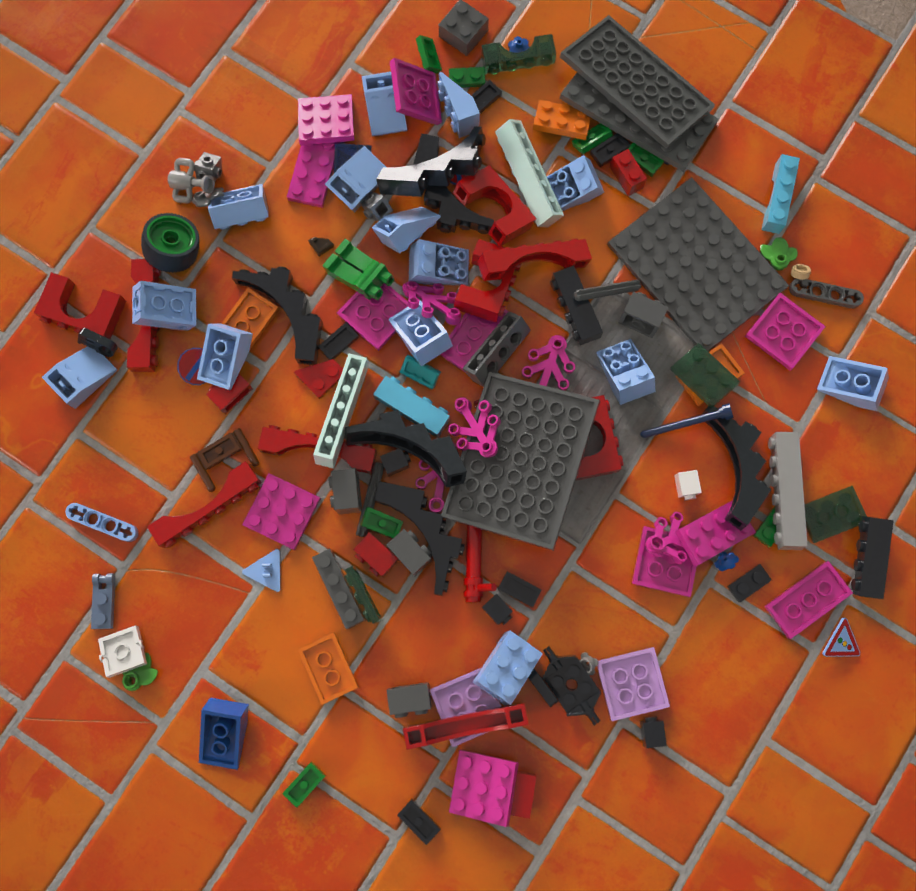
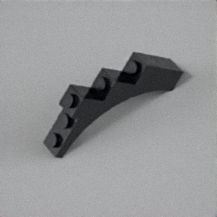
M475 126L460 144L439 157L410 166L382 168L376 178L380 194L421 197L428 185L449 186L455 175L475 176L482 164L481 157H479L480 150L486 142L482 127Z
M421 133L414 164L438 157L439 137ZM428 185L425 190L424 205L432 209L440 208L439 215L441 218L437 220V229H440V231L455 233L456 226H459L463 230L472 229L477 230L481 234H487L494 223L493 219L481 216L466 208L453 196L447 186Z
M285 267L271 268L270 275L266 272L250 273L248 270L233 271L232 279L237 285L251 287L263 292L285 311L294 330L296 343L295 359L297 363L317 364L318 346L320 345L323 322L316 314L309 313L305 315L308 301L305 293L299 290H292L290 292L293 278L290 270Z
M709 404L702 414L717 411L719 409L716 407H712ZM717 418L706 421V423L712 427L726 446L735 473V494L725 520L741 531L750 523L771 491L763 481L755 478L766 460L759 453L753 452L751 447L762 432L756 426L746 421L740 426L734 419Z
M398 410L380 414L377 421L345 427L344 441L346 446L356 444L392 446L407 451L428 464L439 475L446 488L465 483L467 470L451 437H440L431 440L424 423L405 427Z
M379 481L375 502L389 506L404 514L425 536L435 562L436 582L434 594L442 596L443 592L447 593L449 581L446 580L447 573H451L453 566L450 558L458 559L459 555L463 556L465 544H462L461 538L440 534V531L444 532L446 520H443L441 514L422 510V507L426 508L428 499L425 496V491Z

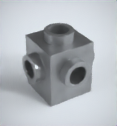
M204 152L199 160L195 161L194 171L196 172V179H202L205 175H211L216 181L217 178L221 177L222 160L220 156Z
M375 192L367 195L360 204L364 209V215L370 220L380 221L385 215H389L393 211L388 199L383 194L379 195Z

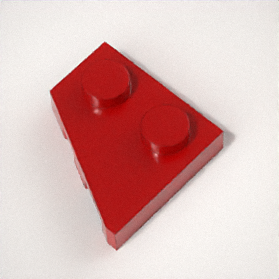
M334 359L296 370L294 373L320 399L339 382L343 368Z

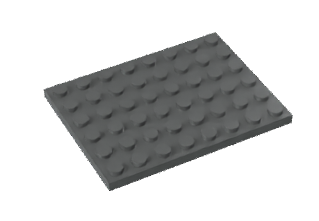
M692 177L607 243L609 248L637 280L640 281L651 296L668 307L666 313L703 355L789 287L788 283Z
M489 372L479 403L483 400L488 401L492 405L488 417L494 414L501 420L495 436L498 451L495 456L489 458L483 457L476 450L467 449L462 451L460 458L467 470L465 483L450 487L441 517L554 551L600 400ZM478 406L474 415L477 422L481 412ZM487 422L484 430L486 437L490 428ZM467 436L469 442L480 443L477 437Z

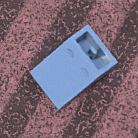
M391 72L362 76L372 137L407 131L405 114L396 112Z
M440 72L439 81H437L439 88L438 96L440 101L445 103L444 110L447 117L450 116L452 120L450 122L452 130L457 132L459 138L469 135L475 126H479L480 112L474 98L444 73Z
M364 146L343 164L325 185L355 213L365 197L376 190L378 187L376 178L382 168L387 167Z
M584 155L547 176L562 211L588 202L604 193L591 160Z
M418 207L385 215L372 229L384 245L401 253L407 250L412 242L419 239L429 227L434 226L441 216L424 207Z
M418 239L410 246L408 281L424 285H433L435 283L442 285H468V249Z
M631 339L596 352L612 392L620 405L655 392V376Z
M87 346L57 363L42 378L66 404L76 409L109 379L117 369L104 355L97 353L95 349Z

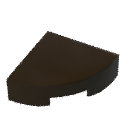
M314 237L308 240L319 257L334 247V244L329 239Z

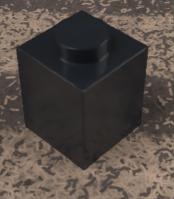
M396 449L380 456L388 477L408 469V463L411 462L407 451L403 452L401 449Z
M497 594L482 607L497 625L500 623L505 625L512 618L510 613L513 611Z
M657 716L645 717V721H640L642 742L645 748L667 746L664 721L657 720Z

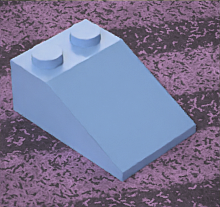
M419 299L418 308L411 309L407 307L388 320L413 357L423 366L453 345L448 332L434 316L425 318L421 315L423 306L422 301Z
M208 324L197 379L231 390L249 353L253 333L224 324Z
M829 356L817 390L856 407L877 411L889 379L888 368Z

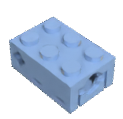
M139 281L132 287V324L184 331L190 330L196 326V289Z
M511 630L504 632L472 683L480 686L482 690L496 700H500L499 702L503 705H511L543 653Z

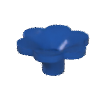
M519 36L515 37L514 40L508 43L509 53L512 56L516 55L518 58H522L524 54L530 51L529 41Z
M723 551L719 554L718 560L714 565L720 571L734 568L739 558L733 552L727 554Z

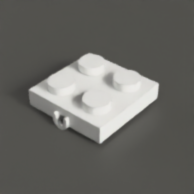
M135 625L98 639L101 651L99 659L104 665L106 677L111 678L147 664L142 644L143 640L141 639L138 626Z

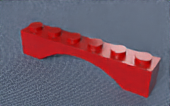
M575 238L565 242L538 243L534 246L505 247L494 251L488 249L482 252L477 262L483 281L501 279L513 267L529 261L552 262L564 268L574 265L575 269L585 268L592 260L586 239L578 240Z
M131 259V278L136 284L139 281L159 283L161 270L150 265L146 259ZM141 326L135 341L127 349V368L130 371L155 372V366L158 365L156 348L159 346V340L156 336L159 327Z
M269 425V428H262L257 449L263 453L280 456L288 451L299 448H316L319 438L314 433L306 432V435H303L294 429L283 431L278 426ZM343 441L339 457L347 462L351 468H355L356 471L372 474L377 456L376 449H373V446L369 444L346 446L345 441Z
M245 461L229 472L221 491L205 507L186 515L162 516L148 525L147 528L158 546L169 548L177 543L176 540L181 536L186 537L190 535L196 526H202L209 522V518L214 514L219 515L223 513L229 504H235L242 500V496L247 492L252 493L259 488L258 485L262 482L251 465Z
M521 702L405 726L403 733L406 750L468 735L510 729L529 724L525 704Z

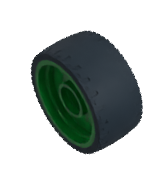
M164 213L155 215L147 221L142 232L141 248L143 256L150 265L158 270L169 273L181 272L192 266L197 258L200 243L199 233L196 226L189 219L179 214Z

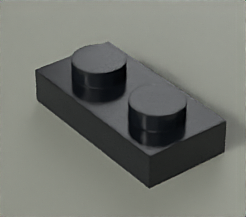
M617 133L590 151V155L602 167L610 162L613 156L628 149L630 143L625 137Z
M758 564L727 587L739 603L772 581V579L761 564Z
M413 799L397 814L426 845L441 830Z

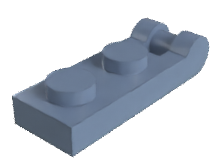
M93 574L91 629H113L115 574ZM102 583H106V589H101Z

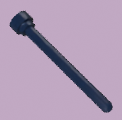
M730 403L722 405L717 411L642 431L640 435L642 438H647L717 418L728 420L734 417Z

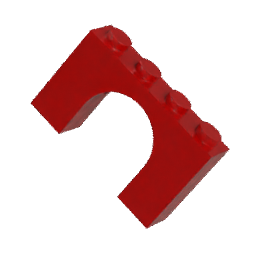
M490 165L477 171L475 176H467L459 180L453 191V194L464 206L479 198H489L498 202L503 207L506 216L495 221L488 232L499 247L529 231L537 219Z
M478 239L471 264L479 266L477 261L485 250H501L505 247H499L496 244ZM521 264L510 269L500 279L501 284L493 290L482 291L461 284L455 298L454 308L497 323L499 316L503 317L506 306H503L504 301L508 302L511 291L509 288L514 286L517 278L514 274L515 271L520 270Z
M51 272L34 311V314L40 317L39 320L46 324L56 323L57 327L68 330V328L74 329V332L77 334L83 328H87L111 339L126 300L119 294L103 289L97 305L91 314L84 318H71L67 312V303L75 283L67 277Z
M604 395L591 397L600 400L593 425L602 433L603 446L598 453L583 457L576 481L617 473L622 469L621 466H623L622 456L618 455L617 448H619L617 436L614 437L613 429H615L614 421L612 418H609L610 404L608 400H605Z

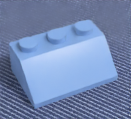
M263 184L223 192L224 196L212 199L208 206L214 229L224 230L232 225L242 226L250 221L260 222L269 217Z

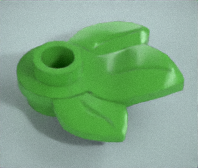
M781 237L775 238L772 245L761 244L760 246L761 255L770 261L771 266L775 270H783L798 255L797 249L789 248L787 241Z
M145 653L146 665L123 673L122 683L125 689L135 691L141 685H149L156 679L158 670L151 668L152 660L149 653ZM135 677V683L132 684V679Z

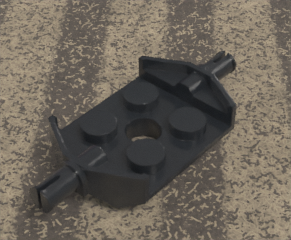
M550 646L545 648L543 652L548 657L550 664L542 679L546 681L567 712L566 715H586L593 723V726L598 724L601 720L595 714L594 706L601 691L577 656H558L554 654ZM567 680H576L577 688L569 689L566 685Z

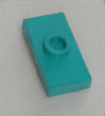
M407 355L399 373L430 389H434L441 371L427 364L421 366L414 357Z

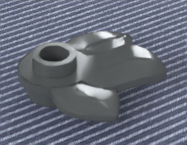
M214 188L210 194L199 191L193 195L192 203L196 207L209 206L212 199L224 196V188Z

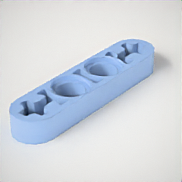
M71 503L66 508L65 513L70 520L123 541L132 542L138 537V529L132 524L78 503ZM76 509L85 514L83 517L74 515L72 510ZM92 514H97L98 521L95 524H90L89 517ZM109 521H114L116 524L115 529L112 531L106 529V524ZM121 528L125 530L130 529L132 535L127 536V534L119 531Z

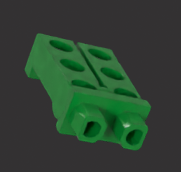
M344 239L335 250L336 254L332 253L322 265L329 276L365 295L369 300L371 298L379 300L383 295V290L380 288L383 283L391 286L395 280L384 264L364 254L347 239Z

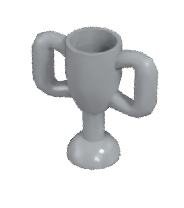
M187 158L175 160V170H172L168 175V184L173 189L172 197L174 201L185 204L190 203L193 199L192 188L195 186L201 187L205 193L210 194L213 192L215 187L213 176L205 175L202 179H196L193 176L195 170L194 161ZM180 165L189 166L188 172L181 171ZM179 190H186L187 196L178 195Z

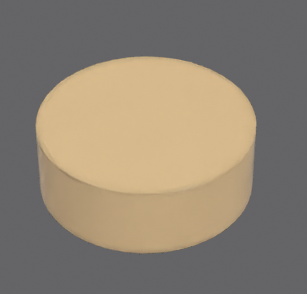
M796 264L791 270V275L796 279L805 280L811 274L810 267L803 264Z

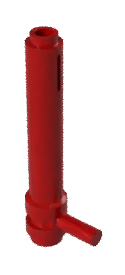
M467 525L466 577L464 578L466 591H464L463 597H465V602L480 603L481 598H483V592L496 591L497 586L495 583L483 584V578H481L482 529Z

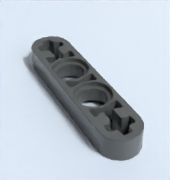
M794 279L789 285V291L793 296L850 309L857 308L864 300L863 294L858 290L809 279ZM797 284H800L799 286L802 288L800 291L797 290ZM812 288H820L821 295H815L812 292ZM831 291L838 292L840 298L838 300L833 299ZM852 296H855L854 299L857 300L855 303H853V299H850Z

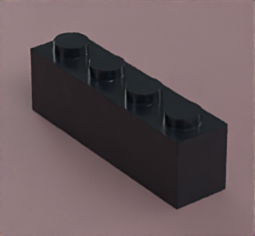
M574 265L553 273L550 284L553 291H557L559 296L557 300L560 307H563L566 312L564 315L567 324H571L573 328L572 336L574 340L578 341L581 346L601 338L603 331L589 299L575 300L574 292L584 289Z
M862 517L859 523L860 539L856 544L858 555L854 561L855 578L851 582L853 594L862 597L884 599L894 520Z

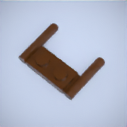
M240 428L190 456L209 492L215 491L216 487L206 470L241 451V449L244 450L253 466L259 465V460Z

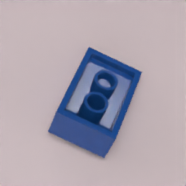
M209 698L201 710L199 763L238 770L247 728L249 704Z

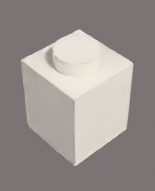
M697 470L679 472L674 475L678 498L684 497L685 500L696 499V495L702 493Z

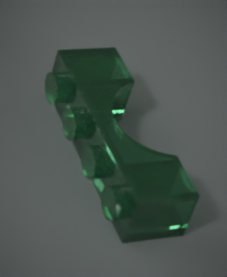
M548 34L534 37L532 45L527 50L518 53L506 50L500 42L482 45L481 56L483 66L485 67V74H497L502 71H515L521 68L530 69L540 65L548 66L555 63L556 49L553 35Z

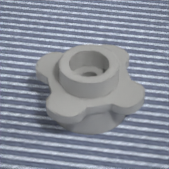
M583 652L579 661L587 673L593 675L595 674L594 669L599 662L596 658Z

